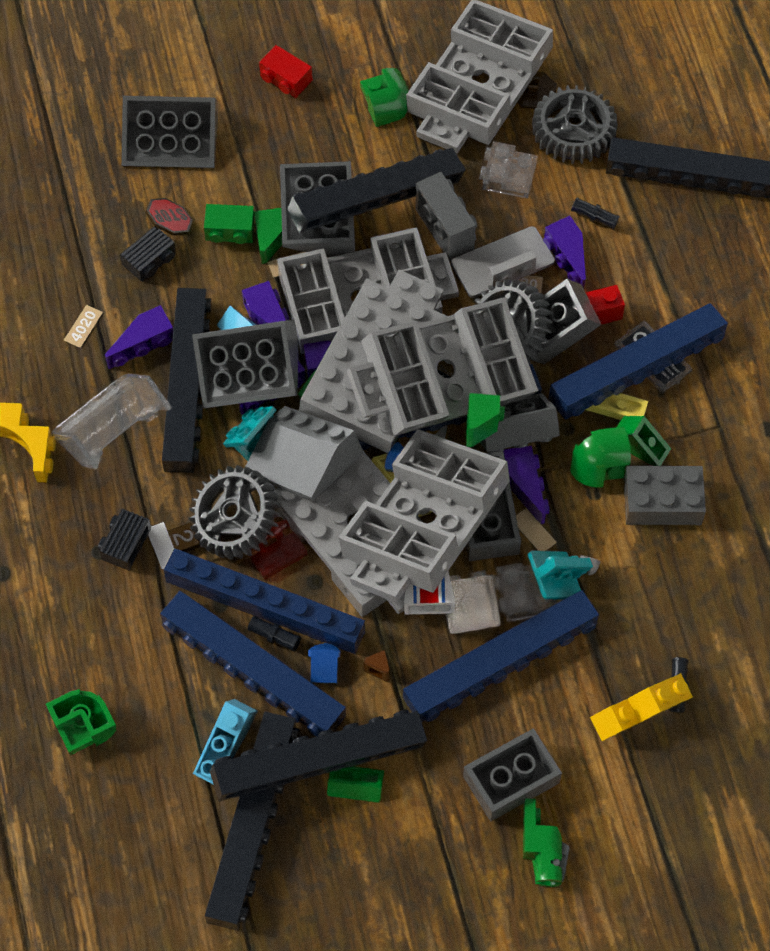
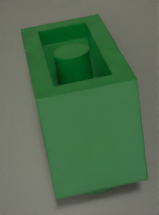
M281 208L254 211L261 264L267 263L282 246Z
M469 394L466 447H473L497 432L499 421H504L505 406H500V395Z
M623 416L617 427L625 428L629 438L631 454L652 466H661L671 450L670 446L645 416Z

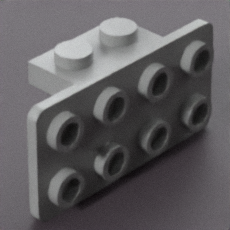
M531 226L453 258L451 266L468 296L475 298L482 295L481 291L489 292L488 285L496 287V281L504 282L505 279L511 281L513 279L519 280L552 266L555 259L537 229Z

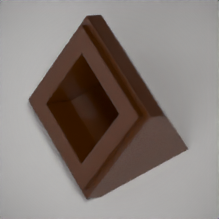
M385 650L366 657L364 660V671L388 682L389 666Z

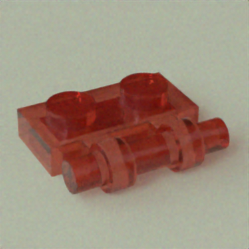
M286 519L277 523L278 527L271 528L274 536L267 535L265 538L269 540L274 537L277 542L266 548L261 542L259 544L260 551L251 556V562L264 580L308 555L306 548L295 532L287 536L283 534L282 531L290 527Z

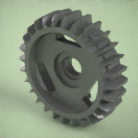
M567 85L565 91L558 87L557 93L550 91L549 97L543 96L542 102H538L537 108L534 111L532 132L535 136V142L540 143L541 150L546 148V155L553 153L554 160L562 157L563 163L566 159H570L572 164L575 160H579L582 164L585 158L589 162L592 161L593 156L600 158L601 152L606 153L610 147L611 137H616L618 124L617 114L614 113V106H609L610 101L608 99L603 101V94L596 96L595 89L590 93L587 91V87L584 90H579L577 85L575 89H570ZM563 108L554 118H548L554 111ZM591 112L598 116L602 124L596 123ZM576 117L581 120V123L574 125L569 122V119Z
M505 279L504 282L496 281V287L488 285L489 292L481 291L483 298L481 300L475 299V301L480 304L505 297L527 361L530 364V357L538 358L537 350L544 351L541 344L549 342L545 338L546 333H551V330L547 329V325L553 323L547 319V316L552 314L550 310L546 309L549 303L544 301L545 296L529 283L516 279L512 281ZM529 310L531 311V326L529 319Z
M237 465L233 469L227 466L226 473L218 469L217 477L209 474L211 481L209 483L202 481L204 485L203 490L196 489V492L199 494L198 499L192 498L196 505L189 508L195 515L188 519L194 523L190 529L196 532L194 535L195 539L200 541L199 544L208 552L216 554L220 558L226 557L233 560L235 556L242 559L243 553L252 556V548L260 551L259 544L261 542L268 544L265 539L267 535L274 536L271 528L278 527V524L274 522V518L281 517L275 510L280 508L281 505L276 502L279 495L274 492L275 487L257 470L253 471L249 467L242 468ZM256 489L261 501L260 511H258L251 494ZM223 492V494L221 495V497L218 499V501L216 502V504H215L214 507L212 508V505H213L214 501L216 500V498ZM236 504L238 508L237 513L233 517H228L227 509L229 506ZM221 535H242V538L238 540L221 542Z

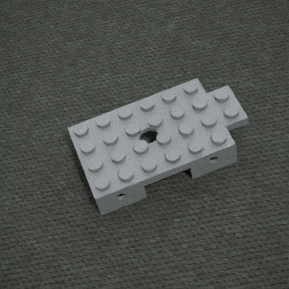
M471 0L452 27L451 43L436 65L428 62L406 94L408 112L424 119L416 131L417 137L445 149L453 148L455 153L459 152L468 137L489 145L552 50L553 29L481 1ZM482 73H486L490 77L483 84L472 80L473 76H479Z
M417 227L372 237L371 248L327 258L323 248L277 259L279 278L291 320H295L301 354H304V344L332 341L353 304L350 298L352 293L360 290L366 279L389 289L400 269L443 289V294L435 308V311L442 313V300L459 297L458 287L446 252L426 257Z
M400 269L389 289L366 279L302 395L299 411L352 429L359 440L389 453L399 435L394 436L386 412L367 418L362 417L347 370L351 367L369 363L361 341L370 332L415 320L420 324L446 317V315L435 311L443 294V289Z
M505 297L461 308L454 315L420 324L415 320L370 332L361 341L369 363L351 367L347 370L362 417L367 418L386 412L394 436L467 416L470 393L500 395V406L527 399L538 391ZM444 360L446 363L452 364L454 374L451 378H443L438 373L437 365L440 361Z
M417 429L393 462L394 479L376 504L365 501L339 536L342 556L360 564L350 578L351 585L395 603L399 601L410 584L433 593L510 482L507 461ZM429 511L437 515L436 519L428 524L417 520L419 514L425 515Z
M364 451V454L314 501L281 488L274 490L279 495L276 502L281 505L276 511L301 542L306 540L330 569L332 581L361 617H364L385 601H388L398 614L404 611L405 592L399 601L395 603L351 585L350 578L360 564L342 556L339 536L347 527L349 516L357 513L365 501L376 504L390 485V482Z

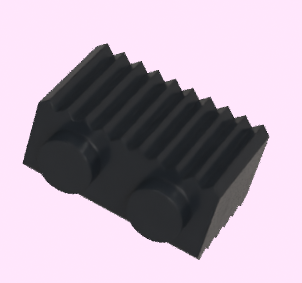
M154 226L120 254L121 263L136 278L143 282L144 279L154 276L162 264L169 263L176 254L175 243L163 231Z
M121 509L118 516L114 515L109 525L111 530L107 537L103 536L101 538L98 550L101 560L129 571L151 531V525L147 517L144 518L128 510Z

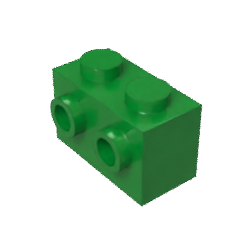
M206 204L204 221L206 241L214 243H253L255 225L254 206Z

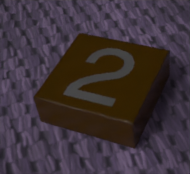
M191 522L167 531L173 548L188 552L201 547L200 542L194 537L196 532L190 529L192 526Z

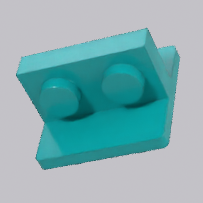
M270 406L254 410L251 408L246 411L242 416L243 421L238 427H233L227 433V439L223 445L226 448L234 447L248 461L268 421L274 417L273 414L276 409Z
M530 551L528 553L544 599H566L581 591L577 579L593 568L590 558L569 557L567 552Z

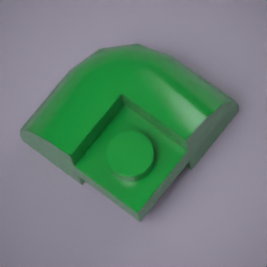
M396 68L381 69L382 75L360 81V88L368 103V111L376 127L404 118L408 111L406 94L409 92V87L402 72Z
M616 427L592 431L590 437L583 440L580 445H575L570 472L577 481L591 487H603L604 480L624 478L625 468L631 464V449L625 428Z
M77 689L46 703V707L70 756L93 744L96 747L113 736L116 731V724L105 702L99 695L90 691H80V689Z

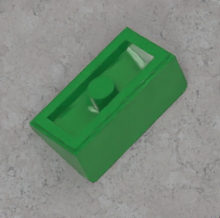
M352 766L330 772L327 795L378 803L381 799L384 770Z

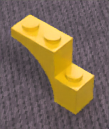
M0 403V437L11 439L23 446L33 459V472L36 481L47 483L48 473H52L53 460L50 458L51 451H55V436L51 435L49 427L28 426L29 414L25 413L21 403Z
M678 674L650 686L590 718L601 741H604L693 698L682 675Z

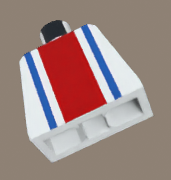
M449 572L446 573L433 593L410 584L406 589L404 598L405 615L455 613V599Z

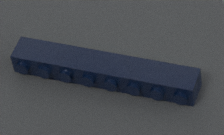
M709 303L551 384L548 399L565 420L572 416H579L592 405L598 406L606 398L621 394L627 387L633 384H640L652 374L661 373L666 367L680 363L685 357L701 352L712 343H719L725 337L728 322Z
M175 548L164 568L166 582L257 616L271 623H277L284 628L334 645L352 654H356L365 634V620Z
M583 590L405 687L403 689V699L411 712L418 711L421 723L425 720L430 722L436 719L441 711L447 708L454 709L459 706L464 698L470 695L472 697L479 695L489 684L502 682L507 678V674L514 670L517 672L522 671L529 666L532 660L547 657L552 652V649L561 645V647L570 644L575 636L581 633L584 635L590 633L596 628L599 614Z
M179 591L160 613L162 626L166 631L173 635L175 633L180 635L187 646L192 649L198 648L201 650L203 656L211 663L215 664L218 662L224 667L223 670L232 678L239 677L250 691L254 693L258 691L264 695L265 700L275 708L281 707L286 711L285 714L288 717L296 719V723L300 721L305 724L307 730L313 736L318 737L320 732L329 729L335 731L346 717L345 706L182 591Z

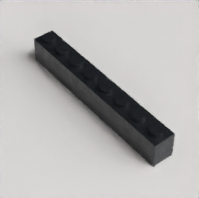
M611 137L606 174L632 177L638 180L659 181L664 184L672 183L685 187L705 188L710 191L718 190L731 194L751 195L756 198H770V161Z
M453 148L439 149L432 154L426 156L419 155L407 162L399 161L387 168L380 167L368 174L360 173L348 180H338L329 186L321 185L306 193L298 192L291 198L287 211L299 233L416 197V183L439 172H442L446 179H450L452 184H457L466 169Z
M177 288L162 452L164 472L194 473L195 464H199L200 450L196 449V443L201 441L202 430L198 426V419H203V405H200V398L202 396L192 335L210 332V319H207V313L212 311V298L207 297L206 289Z
M402 710L393 714L394 717L384 719L383 716L370 719L368 724L359 726V723H352L343 727L344 730L341 731L325 730L320 732L318 737L310 739L308 736L298 737L291 744L275 743L268 746L267 750L257 752V749L243 752L241 757L231 759V756L221 757L215 760L210 769L218 802L420 749L427 742V738L418 711L409 713L408 710Z
M264 711L254 749L260 752L267 750L268 746L282 742L283 745L293 743V740L299 737L300 729L296 728V719ZM285 784L239 797L206 909V923L239 931L241 923H246L249 907L245 906L248 897H253L256 881L253 878L255 871L261 870L264 859L261 850L263 844L268 845L271 835V829H268L270 819L275 820L278 804L275 801L277 794L283 793Z

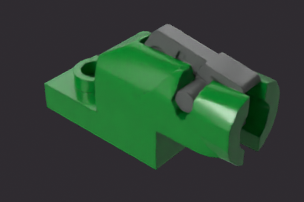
M525 799L523 805V859L532 860L536 885L544 887L560 886L561 882L564 881L569 846L562 842V836L558 827L536 825L541 822V808H536V799Z

